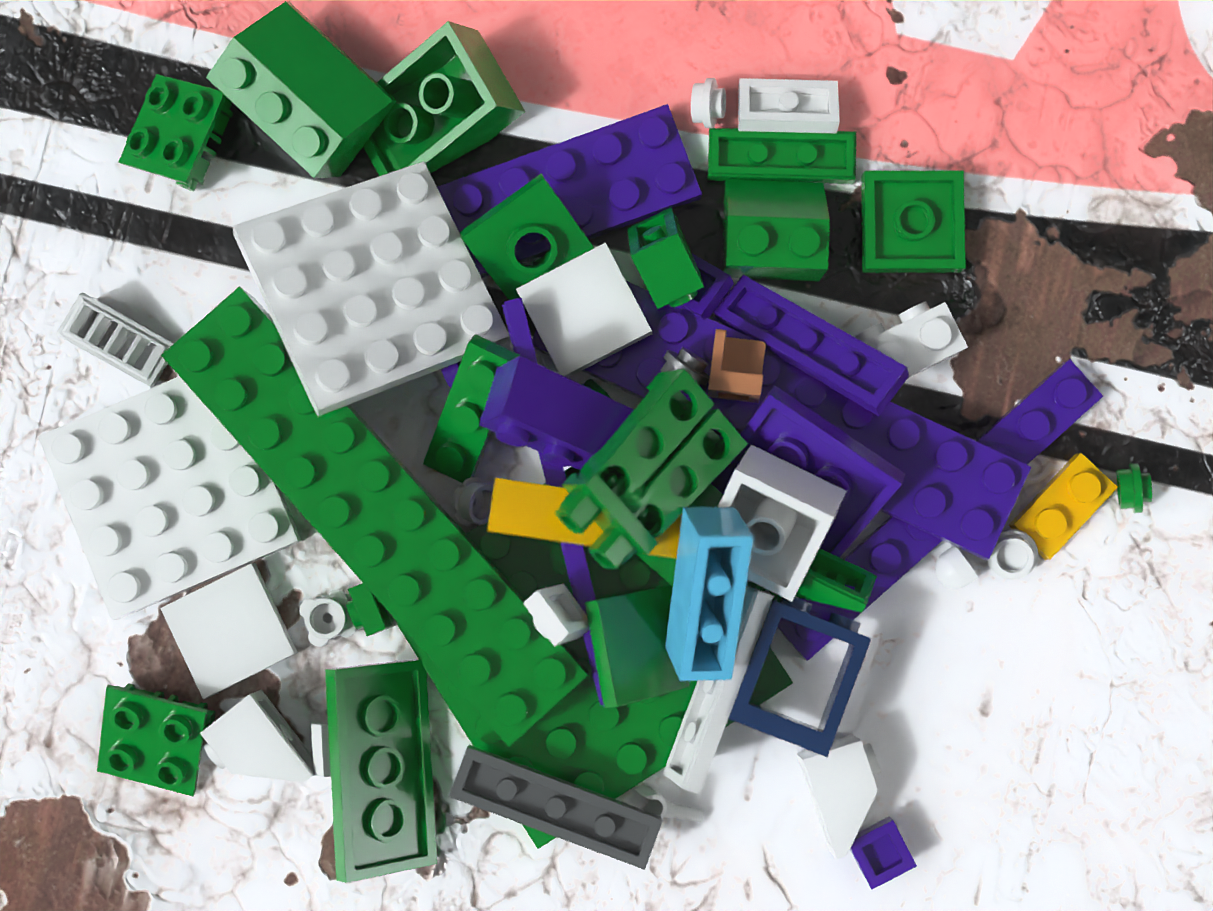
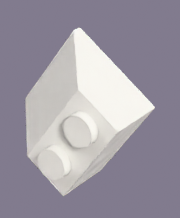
M753 445L750 446L735 469L719 507H735L753 535L747 579L792 601L838 511L846 490Z

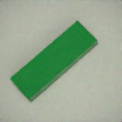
M709 128L707 181L739 179L853 184L856 180V132L837 131V134L738 131V129Z

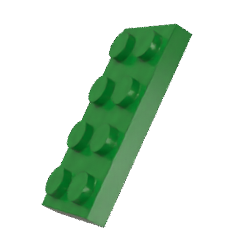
M412 659L325 669L336 881L351 883L436 865L437 846L427 672L423 667L422 660Z

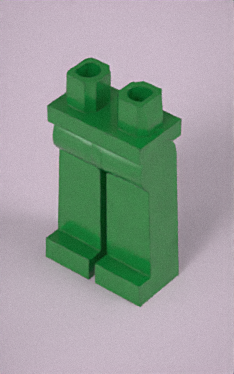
M685 368L658 373L646 387L650 392L609 441L585 463L579 475L572 474L562 485L569 494L565 497L555 515L574 533L583 534L594 521L604 532L588 549L590 554L604 568L617 569L633 554L648 555L658 544L655 539L682 514L683 507H688L747 445V442L719 409L710 410L714 403ZM681 391L688 394L691 401H688ZM713 429L721 433L724 439H720Z

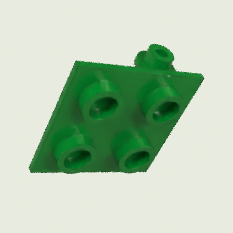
M156 74L146 94L133 129L127 137L126 145L118 163L175 180L178 186L194 192L197 184H204V177L210 165V162L201 156L204 155L209 158H215L216 152L208 148L206 144L207 142L216 145L221 144L222 139L217 135H223L229 119L234 114L230 110L233 102L220 90Z
M131 683L126 684L125 687L108 684L105 693L97 772L194 797L203 737L200 733L214 722L216 712L208 709L207 703L195 704L188 701L179 703V697L173 694L167 700L164 699V692H149L138 689Z

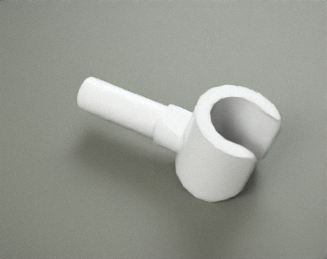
M639 785L634 790L642 797L649 799L648 804L642 808L643 810L662 816V818L664 816L676 817L700 823L703 820V810L666 801L663 796L649 786Z

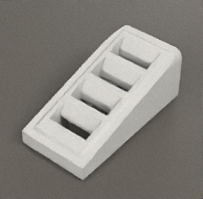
M83 292L76 298L56 333L62 339L150 388L155 386L168 364L161 354L174 344ZM97 313H99L98 316H97V318L95 319L94 323L92 324L91 328L89 329L88 333L86 334V336H85V338H84L85 333L87 332L88 328L90 327V325H91V323L93 322L94 318L96 317ZM112 321H114L118 325L103 349L98 345ZM134 332L137 336L123 359L117 357L130 333ZM150 341L156 346L140 370L135 367V364Z

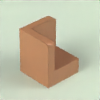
M716 329L708 397L759 403L763 380L765 343L763 341L726 337V330Z

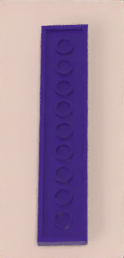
M626 280L652 330V334L582 371L638 398L644 399L650 392L646 387L661 372L662 367L666 363L664 355L668 350L677 354L682 347L690 350L708 364L704 372L710 377L716 329L726 330V337L753 339L707 317L703 320L681 305L671 307L667 304L657 309L648 290ZM536 329L532 337L534 349L550 356ZM766 349L759 403L709 397L714 403L710 410L719 409L737 432L740 433L774 385L906 474L902 485L881 508V512L984 560L990 559L1031 470V466L892 402H889L880 416H877ZM709 382L707 385L700 384V388L707 396ZM681 391V393L686 397V399L688 401H691L689 395L686 394L684 391ZM713 429V431H714L715 433H717L718 435L722 436L721 433H719L717 430H714V429Z

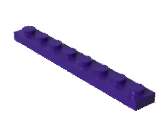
M1069 359L1057 367L976 441L1022 463L1029 464L1095 405L1103 395ZM892 516L882 523L843 558V560L877 576L865 609L943 540ZM845 585L853 590L855 588L853 586ZM798 598L812 604L810 615L826 621L829 620L831 612L852 620L862 613ZM784 618L780 619L777 627L806 661L810 660L833 639V637Z

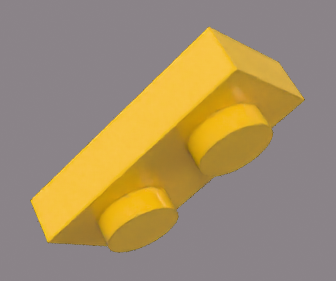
M1082 453L1074 454L1008 526L1011 529L1021 530L1031 536L1036 543L1038 554L1044 560H1051L1118 487Z

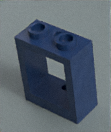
M782 597L780 603L772 600L728 719L828 757L872 638L858 633L861 623L831 612L828 621L810 615L812 604L795 597L792 601ZM781 618L849 644L818 728L750 701Z

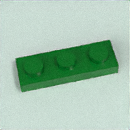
M477 334L469 340L423 465L461 483L470 477H474L492 432L479 424L496 369L520 356L519 354Z

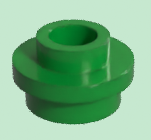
M1138 463L1129 464V469L1116 470L1119 508L1132 509L1134 514L1142 513L1143 503L1152 502L1150 473H1141Z

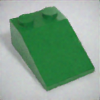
M447 21L377 81L397 102L363 147L379 176L421 162H425L429 172L432 173L490 141L526 111L479 30Z

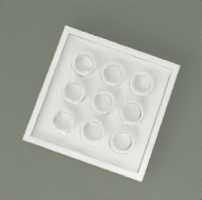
M425 162L233 225V235L317 417L460 362L469 340L475 334L500 346L506 344L510 337Z
M180 376L37 436L111 621L122 619L302 541L282 491Z

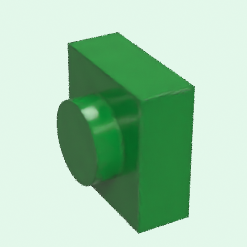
M363 583L348 589L352 600L346 602V607L350 619L357 630L364 628L368 637L394 627L386 608Z

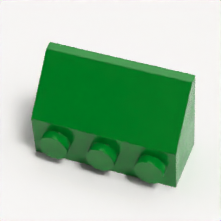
M287 1L234 36L206 76L214 86L313 178L341 177L397 102L293 4Z

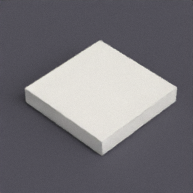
M606 243L516 289L559 374L567 378L652 334L645 316Z
M251 563L160 608L203 699L223 691L298 653L256 563Z

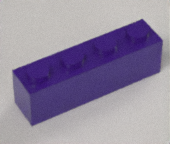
M520 355L496 369L479 425L496 432L495 437L505 444L516 447L527 446L541 452L542 459L550 464L560 467L572 466L581 470L585 463L603 448L634 409Z

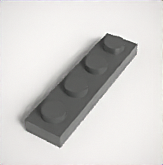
M468 745L449 797L643 870L646 869L663 822L662 816L472 745Z

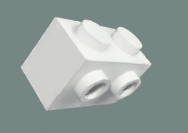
M925 301L899 314L902 323L885 331L882 323L854 336L907 366L908 378L968 348L945 302L930 309Z

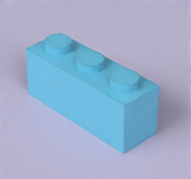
M683 507L665 644L666 651L680 681L732 680L753 535L735 507Z

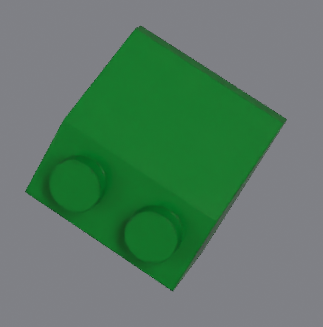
M726 179L722 271L729 274L731 278H741L742 275H745L750 279L820 281L828 270L830 219L824 183Z

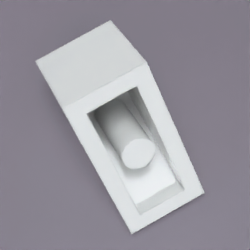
M262 690L247 695L200 733L207 742L204 748L212 762L221 769L226 767L231 774L303 783L314 776L312 754Z
M853 734L834 740L828 757L809 750L796 753L828 850L836 860L847 856L878 792L873 775L881 773L871 744L863 745L861 739Z

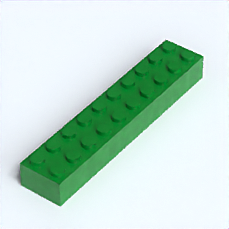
M239 286L161 354L164 360L508 747L588 676L589 670L564 643L554 646L550 639L544 637L537 630L532 614L524 605L526 600L350 404L317 417L271 315L255 297Z

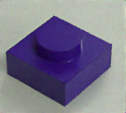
M693 254L700 270L704 287L697 290V295L692 300L681 306L705 320L706 317H711L733 286L734 281L726 272Z
M887 817L858 832L850 848L871 890L917 867L891 817Z

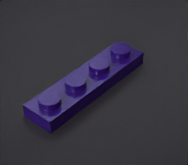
M745 275L741 276L713 312L717 321L749 336L753 340L763 341L766 345L765 349L877 416H880L909 377L907 366Z

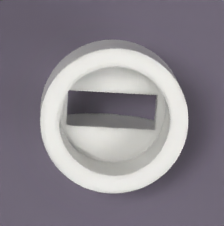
M954 545L944 551L936 560V577L947 588H963L979 578L959 549Z

